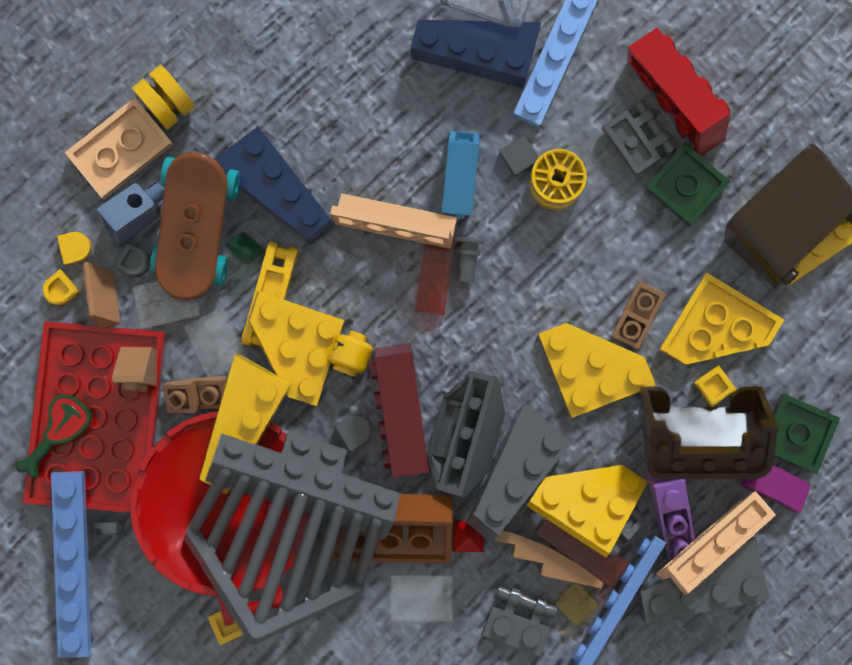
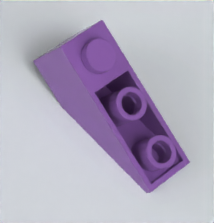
M645 471L649 496L661 539L666 542L663 548L668 563L695 540L686 483L684 479H658L651 476L648 471Z

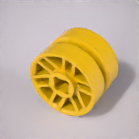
M160 64L149 73L150 78L155 84L154 86L145 79H141L131 88L168 131L179 122L173 109H176L182 116H186L196 106L175 79Z
M553 149L545 152L536 160L530 174L529 190L533 199L540 206L549 210H563L570 207L577 201L585 187L587 180L585 165L576 154L565 149ZM553 176H554L555 178L559 179V180L562 179V180H563L562 183L560 184V182H558V181H556V180L553 181V180H552Z

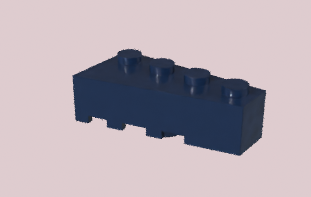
M418 20L410 47L411 59L524 88L541 22Z
M258 126L214 159L224 169L226 177L230 169L239 170L241 173L239 189L309 244H312L334 227L330 217Z

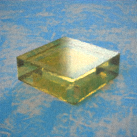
M577 583L571 586L554 602L575 626L581 623L598 607L597 603Z

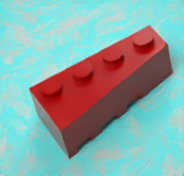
M655 28L628 46V63L648 91L652 92L655 90L657 92L656 99L664 114L672 113L677 125L676 130L682 139L688 136L695 146L693 149L701 156L726 140L731 113L728 104L722 98L718 99L714 95L711 85L704 77L700 78L696 74L689 58L679 54L675 43L669 35H663L658 28Z

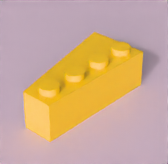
M240 354L234 355L200 480L210 486L212 484L205 481L221 433L258 445L291 388V383ZM225 488L222 492L227 495L232 489Z

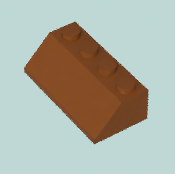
M400 494L394 524L385 540L378 538L371 562L451 564L452 495ZM344 526L340 527L330 561H338L346 535V528ZM363 532L359 533L350 562H359L366 538Z

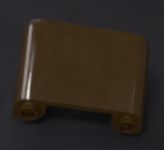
M812 143L733 215L726 225L724 242L772 287L777 289L783 283L787 286L798 276L799 272L796 269L800 262L840 224L844 225L849 222L852 225V187L823 151Z
M640 387L639 401L645 459L651 476L658 479H758L766 476L771 471L779 427L763 387H741L731 395L729 407H670V396L665 389L661 387Z

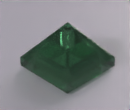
M242 232L226 244L235 259L245 264L252 263L266 251L245 232Z

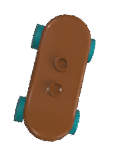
M200 152L184 153L177 158L167 156L161 170L160 182L161 186L165 187L159 238L152 251L150 271L156 274L157 281L163 291L179 300L198 298L206 293L212 284L223 286L229 264L228 257L218 254L226 199L235 201L239 191L241 173L239 170L230 169L226 177L224 169L216 160Z

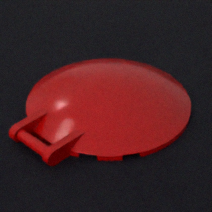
M212 412L190 418L169 430L154 447H151L138 468L139 471L131 491L130 509L136 539L149 562L158 572L174 584L198 594L217 596L226 627L233 625L235 620L184 540L188 525L210 488L209 484L200 480V475L218 412ZM270 422L258 446L281 453L287 434L280 427ZM231 491L227 495L221 492L202 525L200 532L206 541ZM245 494L241 499L215 552V556L221 565L225 561L252 497ZM265 500L230 578L237 590H239L267 515L270 502ZM283 507L252 592L264 589L290 508ZM303 513L283 574L294 565L305 532L308 514ZM280 582L270 610L277 608L278 611L282 602L283 593ZM260 600L247 604L253 615L256 613Z

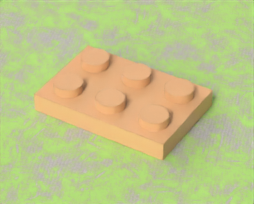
M134 97L68 149L65 154L98 195L105 200L174 144Z

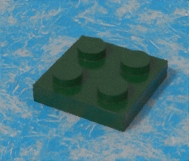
M684 143L645 187V190L690 228L730 183V180L687 143Z
M783 393L780 395L773 412L779 427L774 457L813 474H818L840 417Z

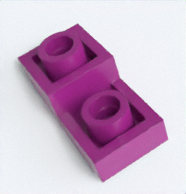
M774 465L766 476L758 479H743L741 482V486L751 492L756 491L761 498L771 499L788 510L801 513L811 487L809 483Z

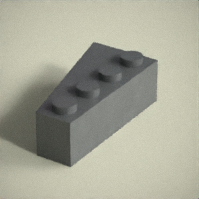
M526 403L516 411L509 430L501 443L499 452L490 467L484 485L481 487L466 520L471 527L489 542L501 533L572 443Z
M751 537L686 595L682 593L671 578L663 581L657 578L640 586L636 592L641 620L651 623L769 600L756 537Z

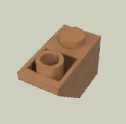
M121 347L112 375V382L121 384L122 390H129L130 392H147L148 386H157L158 350L152 347Z

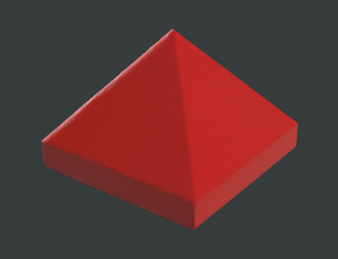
M454 521L453 552H484V537L466 521Z

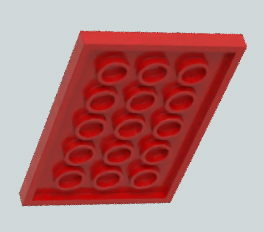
M44 321L28 457L43 440L44 432L49 425V405L55 397L68 394L80 399L92 411L93 421L87 431L77 439L69 443L53 446L39 463V478L31 479L26 472L23 503L52 506L51 473L85 471L86 509L131 513V491L139 471L138 468L155 443L166 340L165 332L115 327L99 329L97 326ZM121 347H152L158 350L157 386H148L147 392H130L129 390H122L121 384L112 382V375Z

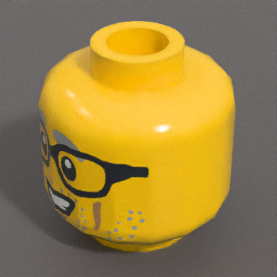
M351 330L349 335L342 334L337 336L329 356V361L334 364L333 369L352 377H356L357 373H364L373 353V347L365 342L367 336Z

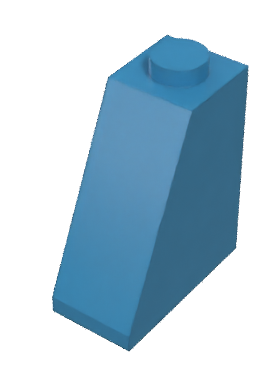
M450 130L442 213H448V216L457 217V219H463L466 215L472 216L479 151V133Z

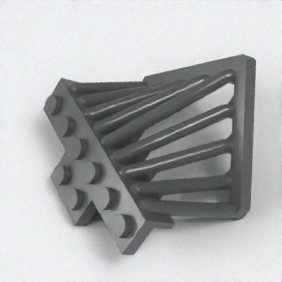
M288 430L281 453L221 433L205 481L212 484L189 523L184 537L185 542L251 645H256L360 596L364 589L378 538L385 540L393 526L400 496L399 492L342 474L346 449ZM225 488L232 489L206 541L200 529L222 490ZM245 494L252 497L225 561L221 565L215 556V552L241 499ZM265 500L270 502L267 515L239 590H237L230 578ZM283 507H287L290 509L284 531L256 613L253 616L247 606L249 597ZM303 513L308 514L305 532L277 616L267 620ZM322 519L326 520L325 536L307 592L304 596V603L293 608ZM344 526L346 528V535L332 580L329 584V592L318 596L340 527ZM363 532L366 538L354 578L351 582L343 585L359 533Z

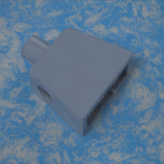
M155 182L143 191L137 183H134L96 209L102 226L121 248L158 217L156 204L163 200L164 189L159 183Z

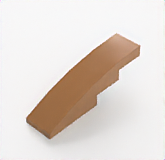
M502 530L493 539L513 544L512 557L539 562L538 574L541 576L602 589V581L578 563L544 544L507 530Z

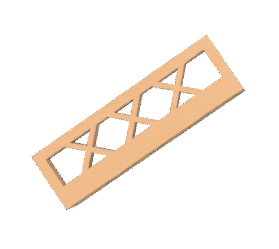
M342 193L338 207L332 205L330 213L335 225L451 249L457 225V217Z
M756 491L741 498L656 573L662 581L671 578L684 595L690 593L776 514Z

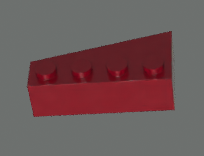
M411 343L375 348V361H370L372 380L378 379L380 391H375L374 396L376 409L383 410L384 421L378 422L381 440L387 439L388 450L383 451L385 469H391L392 478L429 473Z

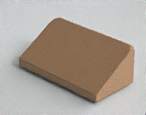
M84 262L83 273L89 317L99 329L118 325L120 323V314L114 273L107 268L90 262Z

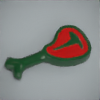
M62 394L52 400L48 409L49 425L44 432L43 440L27 459L16 462V470L18 472H27L31 479L39 478V463L53 446L69 443L87 431L93 421V415L89 407L80 399L72 395Z

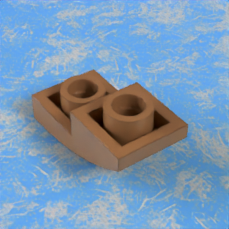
M638 280L611 336L639 349L666 293Z
M228 376L191 378L164 383L162 386L167 413H195L199 409H219Z

